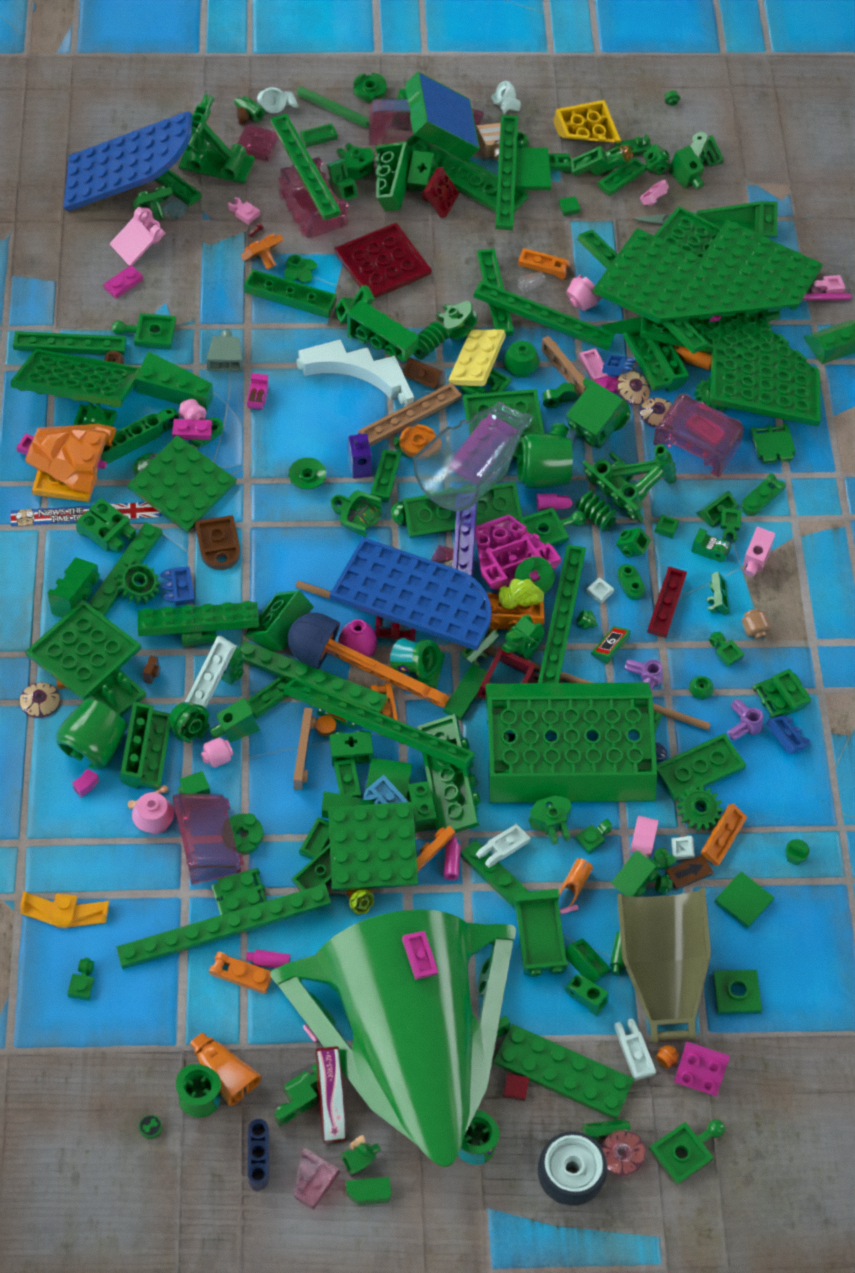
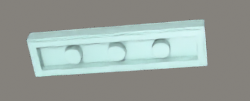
M217 636L185 702L207 707L237 647L222 636Z

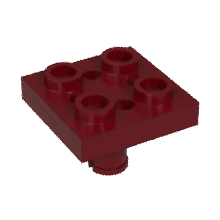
M443 167L436 169L425 190L422 192V199L430 201L440 218L447 217L459 195L458 190Z

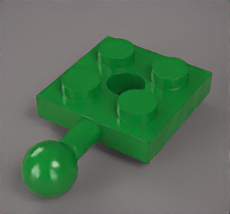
M140 313L137 326L126 325L123 321L117 320L112 324V331L116 335H122L125 332L135 333L134 346L171 349L176 316ZM153 329L160 330L157 333L151 332Z
M552 507L519 518L518 521L526 526V531L530 534H537L539 540L545 545L549 543L552 546H556L569 541V536L564 527L572 524L581 526L585 523L586 516L582 511H575L571 517L560 520ZM543 527L545 529H548V531L543 533L540 532L538 529Z
M714 1119L709 1122L707 1130L696 1136L688 1124L684 1122L652 1144L649 1150L678 1186L713 1161L714 1157L703 1143L712 1137H721L725 1133V1125L721 1120ZM679 1148L684 1149L687 1152V1157L683 1159L677 1157L675 1150Z

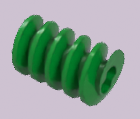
M436 321L425 327L424 330L417 334L419 336V349L413 355L419 360H423L425 356H428L430 352H433L435 348H438L440 344L449 339V332L446 327Z
M591 490L577 501L575 507L582 511L591 522H595V525L600 527L603 532L607 531L616 522V510L613 509L609 512L611 506L609 504L604 506L605 500L599 501L600 496H594V491Z

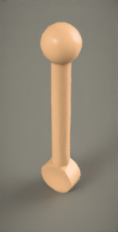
M162 785L160 789L155 791L154 793H166L168 791V787L166 785ZM130 800L128 808L133 809L138 800Z

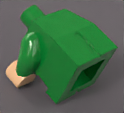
M363 1135L350 1143L353 1151L349 1149L340 1155L350 1176L364 1169L376 1158L375 1154L381 1152L378 1143L372 1146L370 1144L365 1145L366 1140Z

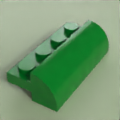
M640 329L625 331L623 337L653 391L665 389L668 393L680 388L688 380L689 374L672 344L640 338Z
M133 701L120 780L131 788L137 789L139 785L159 790L171 726L169 723L170 713L153 710L154 706Z

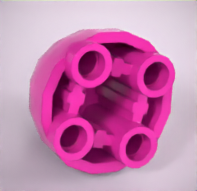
M356 619L346 624L338 638V643L367 657L376 653L378 645L377 635L372 626L363 620Z

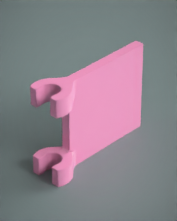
M140 207L135 210L131 221L110 243L129 266H133L154 241L165 235L164 230L156 224L149 231L141 223L147 220L150 215Z

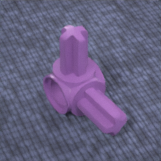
M631 659L626 661L625 670L640 674L643 682H649L651 692L654 686L659 685L663 681V669L660 661L649 660L645 664Z
M734 700L731 708L741 718L738 725L728 730L729 738L737 740L746 733L752 735L759 734L763 729L762 711L757 708H748L741 700Z

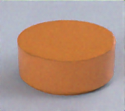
M326 715L319 717L316 721L317 733L323 737H329V735L334 734L336 731V721L334 718Z

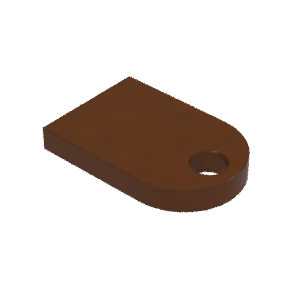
M233 515L195 521L201 558L204 564L214 570H226L233 567L240 558V546ZM220 557H225L227 559L225 562L217 561V559Z

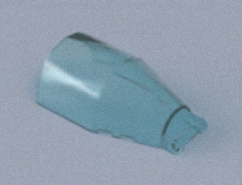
M497 402L493 407L475 414L474 418L469 421L462 420L458 426L453 428L451 426L446 427L413 457L414 473L421 489L432 501L445 509L453 511L468 510L507 474L523 430L530 425L533 418L532 415L520 413L506 407L502 402Z

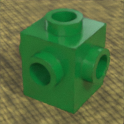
M657 144L643 153L646 161L645 165L649 172H654L659 176L672 166L669 159L670 154Z
M640 527L626 529L621 532L616 546L627 558L644 555L651 539Z

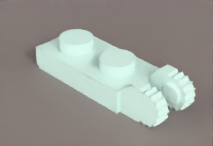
M515 824L488 841L486 845L477 851L476 856L481 859L491 851L493 855L485 862L488 867H491L499 860L501 861L528 844L531 838Z
M628 1019L627 1021L631 1035L626 1036L621 1023H615L619 1043L634 1081L656 1075L648 1049L634 1019Z

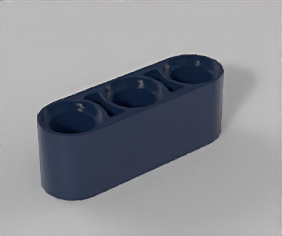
M259 1118L251 1121L248 1127V1182L252 1189L258 1191L265 1189L269 1183V1127L265 1120ZM256 1129L264 1130V1133L260 1136L253 1134ZM256 1151H262L264 1153V1155L261 1158H255L253 1156V1154ZM257 1173L264 1175V1178L258 1181L252 1177Z

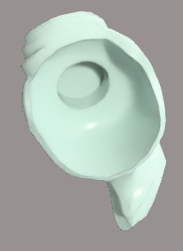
M509 81L501 82L496 88V93L491 95L493 103L501 106L504 115L508 110L512 112L520 110V100L516 99L515 89Z
M266 88L264 91L259 92L257 97V103L268 113H279L288 105L299 108L294 94L288 91L283 93L279 88Z

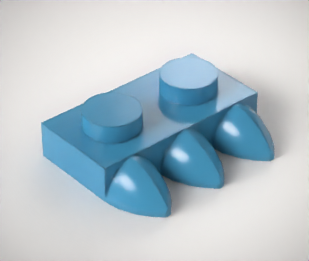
M382 775L370 785L363 797V800L376 799L374 804L408 802L385 775Z

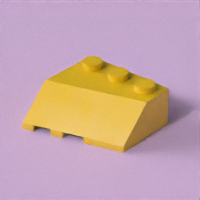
M605 100L556 109L553 123L558 136L566 139L621 142Z

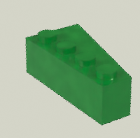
M407 142L375 145L377 152L376 198L385 212L401 210L413 152Z
M361 300L347 313V337H357L359 342L363 344L368 342L376 350L382 348L386 354L395 356L404 362L419 349V336L416 333L409 331L399 322H395L385 313H381L371 304Z
M148 351L135 377L136 391L143 395L181 404L189 399H195L206 411L213 399L212 383Z

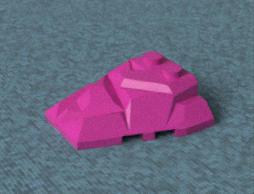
M511 515L476 526L475 538L481 575L492 589L499 590L504 585L510 587L511 581L515 579L518 565L526 558L532 556L543 557L550 562L553 570L561 563L560 556L551 544L547 543L545 545L539 540L537 534H530L526 531V526ZM538 571L530 572L529 576L532 577V581L540 580L541 576L538 575Z

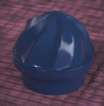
M656 742V762H661L666 758L667 751L661 743Z

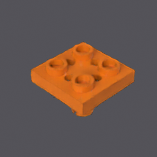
M273 233L263 240L253 242L244 248L245 252L241 254V257L245 261L260 255L266 270L277 264L269 250L284 241L281 234L275 236Z

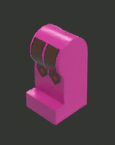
M252 373L247 408L263 410L269 389L268 375Z

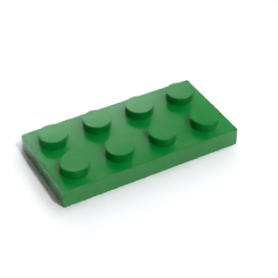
M723 733L657 764V775L676 802L679 801L678 798L680 795H683L685 789L690 791L693 785H695L697 790L701 785L706 788L744 770L746 764L726 734Z

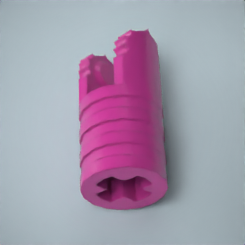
M553 493L537 494L536 496L537 511L552 507L554 510L565 509L573 504L568 495Z

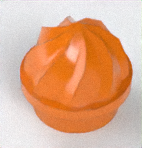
M665 1045L659 1048L656 1059L663 1067L669 1069L671 1066L676 1065L679 1054L675 1047Z

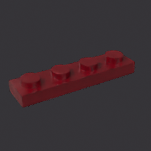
M668 566L647 633L663 638L667 637L687 571Z

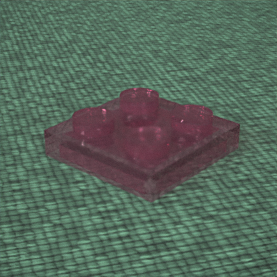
M246 124L237 144L244 146L246 155L268 161L279 138L275 131Z

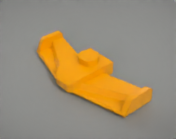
M23 891L20 914L54 925L56 928L67 929L68 927L106 923L110 902L106 900L105 902L77 905V896L57 893L55 894L54 902Z

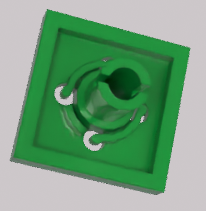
M165 186L157 187L151 193L148 191L141 192L132 203L134 210L138 207L150 206L154 220L163 219L165 216L160 202L168 200L173 192L171 187L165 188Z

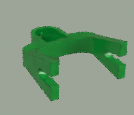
M359 490L354 491L349 498L340 494L334 495L331 498V507L336 514H340L341 525L366 537V527L349 522V513L353 505L360 499L381 508V498Z

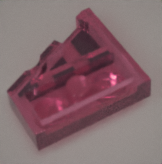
M303 1148L301 1150L302 1158L300 1167H298V1180L295 1184L294 1197L314 1210L336 1180L340 1171L327 1161Z

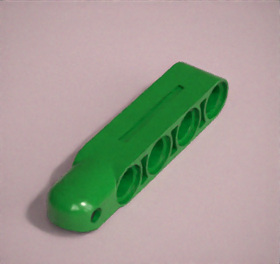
M167 408L157 414H148L116 431L111 445L104 446L100 456L101 461L109 464L160 437L164 432L173 428L174 419H179V413L174 408Z

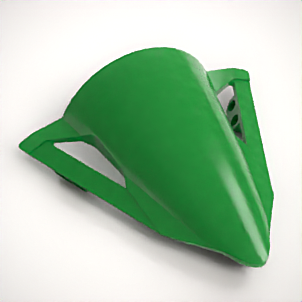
M415 909L396 911L358 922L333 936L319 949L316 955L286 963L272 970L270 973L271 978L280 987L324 1047H339L341 1070L369 1108L413 1141L432 1162L441 1167L451 1166L457 1159L466 1131L488 1087L512 945L516 934L515 926L508 924L470 926L460 917L436 910ZM425 931L438 974L415 980L402 938L404 935ZM488 944H491V957L484 962L478 982L477 995L483 998L478 1022L471 1008L467 966L474 954ZM303 979L328 984L338 994L353 1033L352 1048L334 1026L336 1021L323 1003L313 993L308 992L301 981Z

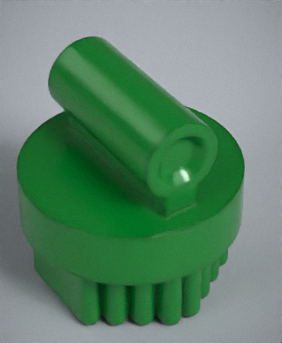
M800 839L791 840L785 848L787 861L795 865L806 861L810 853L807 843Z

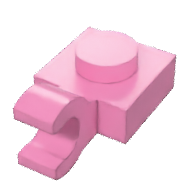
M835 275L824 276L822 281H813L814 287L811 288L812 293H822L823 291H826V293H844L846 288L841 276Z

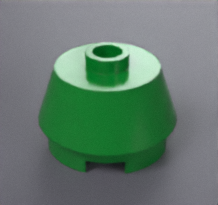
M516 341L505 352L503 363L505 369L513 373L514 377L526 378L530 373L536 371L540 359L535 347L530 342Z
M182 702L171 711L169 723L177 739L191 743V740L197 737L201 739L207 733L210 724H208V716L210 715L202 705Z

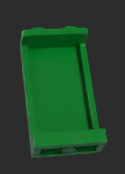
M559 889L518 892L515 894L514 903L523 974H529V976H540L542 972L561 974L568 968L558 902L560 898Z

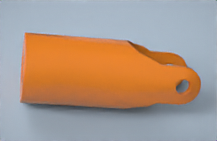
M673 346L675 351L679 353V358L685 363L708 371L710 370V353L699 351L692 354L686 347Z
M581 858L576 859L559 890V896L564 888L570 889L574 893V898L569 906L573 905L593 870V866Z

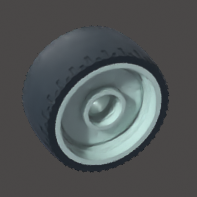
M576 1131L558 1134L548 1141L540 1154L538 1162L540 1184L546 1194L560 1204L575 1206L587 1203L599 1193L607 1175L605 1153L599 1143L587 1134ZM573 1167L578 1173H569L566 1168Z

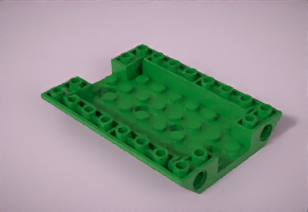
M649 682L486 684V716L489 739V803H536L538 800L555 795L569 799L570 803L656 801L657 763L653 696ZM632 731L638 733L639 739L637 741L630 740L628 733ZM552 732L556 735L557 739L550 742L545 738V735ZM512 733L515 736V740L507 742L504 739V735ZM587 733H596L598 739L596 741L588 740Z

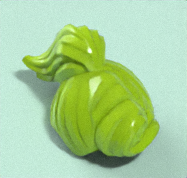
M513 579L510 587L504 585V587L499 588V600L502 607L506 609H514L517 605L525 607L537 605L544 600L543 591L535 586L530 579Z

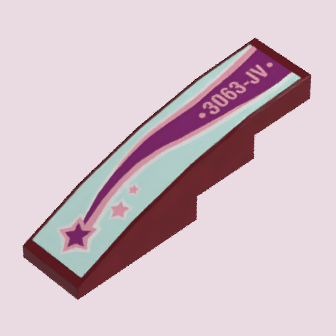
M339 1047L316 1048L318 1105L323 1144L346 1142Z

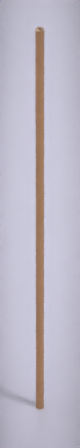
M299 580L297 581L296 588L330 599L331 591ZM488 647L483 652L495 657L498 649ZM531 661L536 665L534 671L540 672L541 664ZM561 672L560 680L569 683H593ZM653 703V712H658L669 718L707 731L709 730L711 724L709 722Z

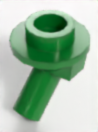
M658 848L654 854V861L661 866V869H665L676 862V857L668 853L666 848Z

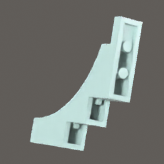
M341 340L298 351L299 358L296 359L298 369H302L304 376L320 373L354 376L376 386L390 399L398 397L400 403L404 404V406L414 402V396L395 356L373 361L368 347L346 353Z

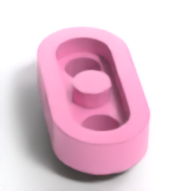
M666 180L656 183L640 197L643 205L651 206L655 204L658 197L668 192L669 185Z

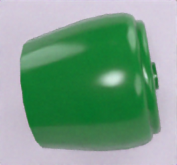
M536 432L527 433L524 437L520 438L517 451V474L520 484L530 489H545L570 483L573 451L569 438Z
M88 698L60 725L56 733V742L66 755L71 758L74 757L78 761H81L85 756L91 761L89 768L98 770L106 767L114 757L127 730V723L111 708L101 702Z

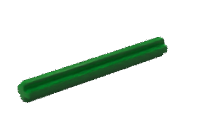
M302 86L297 89V96L364 128H368L371 124L370 118Z

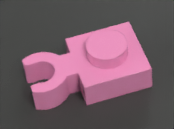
M238 197L234 198L235 204L228 203V209L235 212V216L248 225L260 216L259 209L249 202L242 204Z

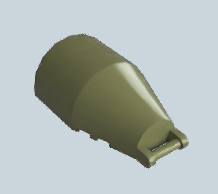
M705 887L695 892L669 896L630 897L617 894L622 960L649 1021L652 1043L678 1039L696 1041L695 1020L711 957ZM688 1024L689 1030L658 1032L657 1026Z

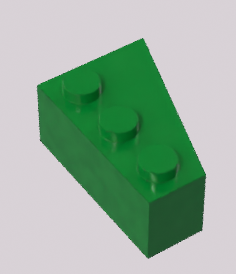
M77 557L74 558L64 571L65 577L63 579L58 578L56 581L58 586L54 590L50 589L47 592L53 615L63 618L82 600L89 599L93 585L97 584L100 578L97 564Z

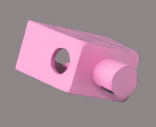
M760 527L756 528L745 554L743 563L745 567L744 574L754 577L756 571L762 572L772 550L776 533Z

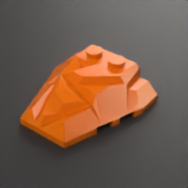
M101 424L37 428L25 462L44 474H50L54 480L65 483L69 489L91 495L98 479L95 469L104 446L111 445L116 428Z

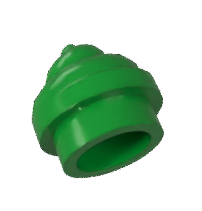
M582 610L576 620L579 627L585 630L598 625L594 613L590 610Z

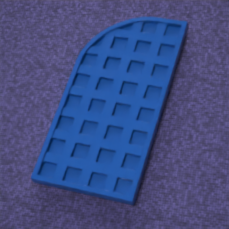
M190 111L180 113L69 155L64 209L69 212L151 182L167 172L182 156L190 141L192 131V114Z
M364 537L361 539L330 593V599L476 651L481 645L491 623V605L487 593L472 576L461 570Z

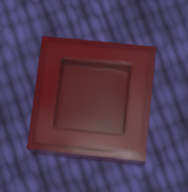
M507 1073L503 1097L525 1101L529 1077Z

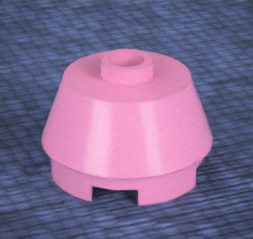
M581 274L577 278H573L566 291L570 303L582 311L598 305V302L602 299L601 296L593 293L595 285L587 277L582 279Z
M154 792L141 796L132 810L134 824L139 830L150 832L152 835L164 832L174 818V808L170 801L161 794Z

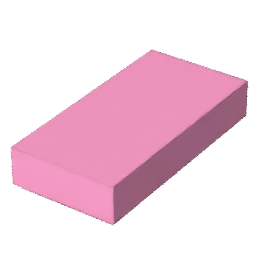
M596 348L579 353V359L591 381L608 376L606 373H602L604 362Z

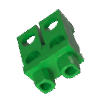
M102 498L76 521L77 532L82 536L85 534L107 552L111 549L119 553L124 547V542L120 539L124 536L130 541L136 536V529L130 525V519Z

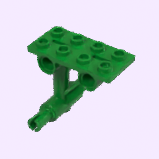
M205 94L201 104L196 106L192 114L191 138L179 163V169L244 184L255 162V157L246 155V149L240 144H233L229 149L206 124L211 114L210 108L214 102V97L209 94L207 99L208 94Z
M663 444L655 447V460L616 467H611L610 463L603 459L598 460L592 466L585 460L582 462L584 466L583 471L587 475L588 481L593 485L597 484L600 486V491L606 497L610 495L618 508L626 509L628 511L626 514L633 521L637 519L640 523L644 521L640 510L643 507L642 500L647 496V492L661 478H664L668 484L676 481V464L672 459L671 453ZM646 474L638 483L634 484L627 483L622 478Z

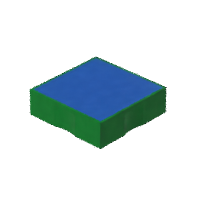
M419 71L405 83L407 100L411 111L413 135L433 145H437L448 153L467 162L480 149L471 100Z

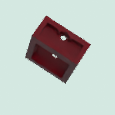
M499 648L477 695L486 699V684H492L489 680L499 661L525 673L526 675L522 683H528L536 665L526 658L518 657L513 653H507Z

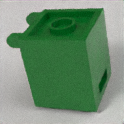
M585 378L583 385L587 388L566 414L570 432L573 435L583 437L585 442L592 447L601 448L627 413L623 399L595 381Z

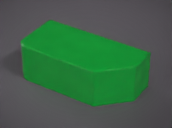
M390 1177L346 1181L347 1197L357 1205L388 1203L391 1200Z

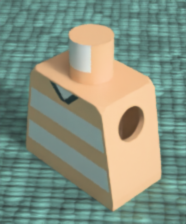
M500 123L476 126L479 146L484 156H494L495 160L498 161Z

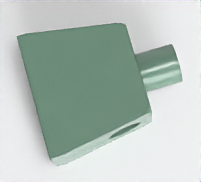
M224 330L221 332V336H214L212 338L207 355L208 371L243 372L239 338L232 337L231 331Z

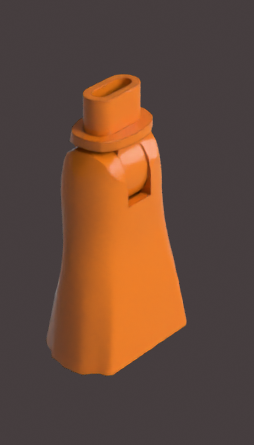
M204 1032L200 1033L190 1042V1045L195 1049L194 1054L198 1057L199 1063L210 1067L220 1077L221 1088L219 1093L229 1106L237 1104L243 1099L244 1091L247 1094L250 1093L262 1080V1075L240 1060L224 1045L215 1041L212 1037L208 1038Z

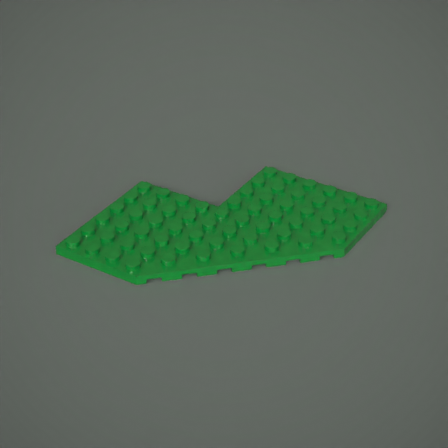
M730 220L725 222L702 258L636 228L595 285L593 293L657 324L666 323L667 320H674L675 322L689 321L690 318L698 317L699 320L710 319L714 315L728 317L742 312L745 315L756 314L761 310H767V312L781 311L782 308L794 310L799 307L813 281L821 271L823 264Z
M742 312L736 313L735 316H721L718 321L709 322V319L699 320L698 317L690 318L687 321L708 342L707 348L701 351L711 353L710 404L819 426L821 422L820 370L816 366L812 367L806 362L807 358L798 350L794 351L789 346V342L780 333L776 334L771 330L772 326L763 318H758L755 314L745 315ZM641 316L640 338L685 347L663 324H657Z

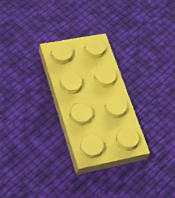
M472 329L448 379L449 383L464 386H485L506 337L505 330Z

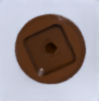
M244 107L237 109L240 125H245L249 118L248 112Z
M110 351L106 354L105 361L124 364V356L118 351Z

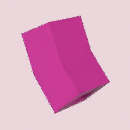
M86 769L80 778L72 782L73 789L80 797L92 791L99 782L98 774Z

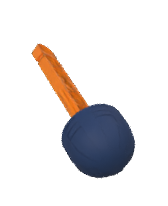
M308 613L299 617L292 624L288 633V644L292 654L299 661L319 669L327 655L330 654L389 683L391 682V684L420 698L426 699V701L439 707L446 706L449 700L446 694L336 642L335 639L340 628L339 621L324 614Z

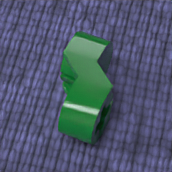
M562 383L557 389L544 391L542 394L543 405L547 408H557L562 402L575 400L577 398V387L573 383Z

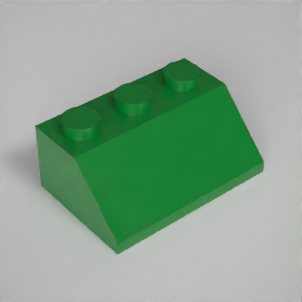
M848 320L804 336V340L821 364L855 353V320Z
M300 590L276 593L258 616L259 627L249 628L244 636L270 651L283 650L288 645V633L292 624L299 617L310 613L314 606Z

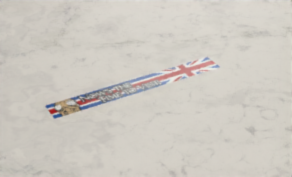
M147 502L110 504L129 519L162 517V514ZM92 505L11 510V526L73 523L87 510L89 511Z

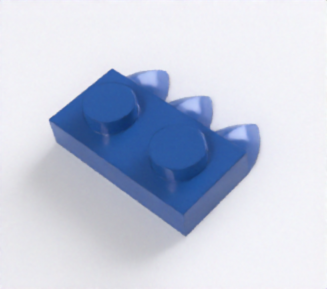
M608 354L603 364L602 373H606L611 377L628 373L632 370L633 363L636 360L626 356Z
M190 566L170 568L160 574L162 578L169 580L162 584L161 587L171 591L163 596L164 600L175 603V606L195 603Z
M788 716L770 718L766 725L789 754L802 752L810 744L808 738L799 737L802 732L800 728L790 726L793 723V718Z

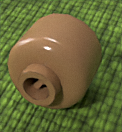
M759 609L746 612L744 614L745 617L742 618V625L748 637H755L756 640L767 636L766 632L770 630L771 625L766 613Z

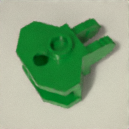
M347 143L345 145L347 152L342 148L337 149L336 152L339 158L344 159L350 178L360 180L373 172L375 152L371 148L354 147Z
M464 301L456 305L452 304L451 306L444 304L443 309L445 313H436V318L443 322V325L448 330L450 339L456 341L466 337L477 324L478 314L472 310V303Z
M528 614L522 616L517 624L510 629L509 633H506L505 638L507 642L503 643L502 650L507 653L516 652L526 659L531 658L538 650L545 632L542 624H533L532 618Z
M555 795L536 801L530 810L531 816L528 819L531 828L543 831L545 835L549 836L553 845L558 844L556 832L559 831L565 841L571 840L566 826L572 809L570 800Z

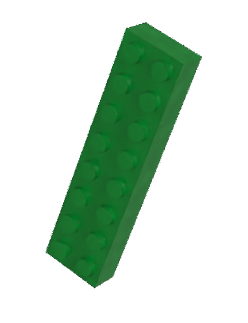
M252 269L244 284V293L329 318L337 302V294Z
M330 844L292 878V883L300 891L322 884L327 886L332 882Z

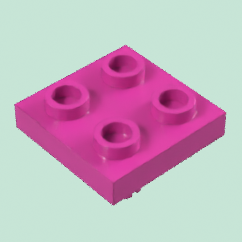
M686 1042L674 1082L717 1096L730 1055Z

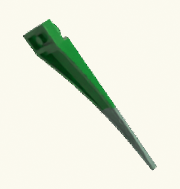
M757 201L690 211L721 228L727 220H730L764 237H777L778 202ZM671 214L636 217L635 220L663 225Z

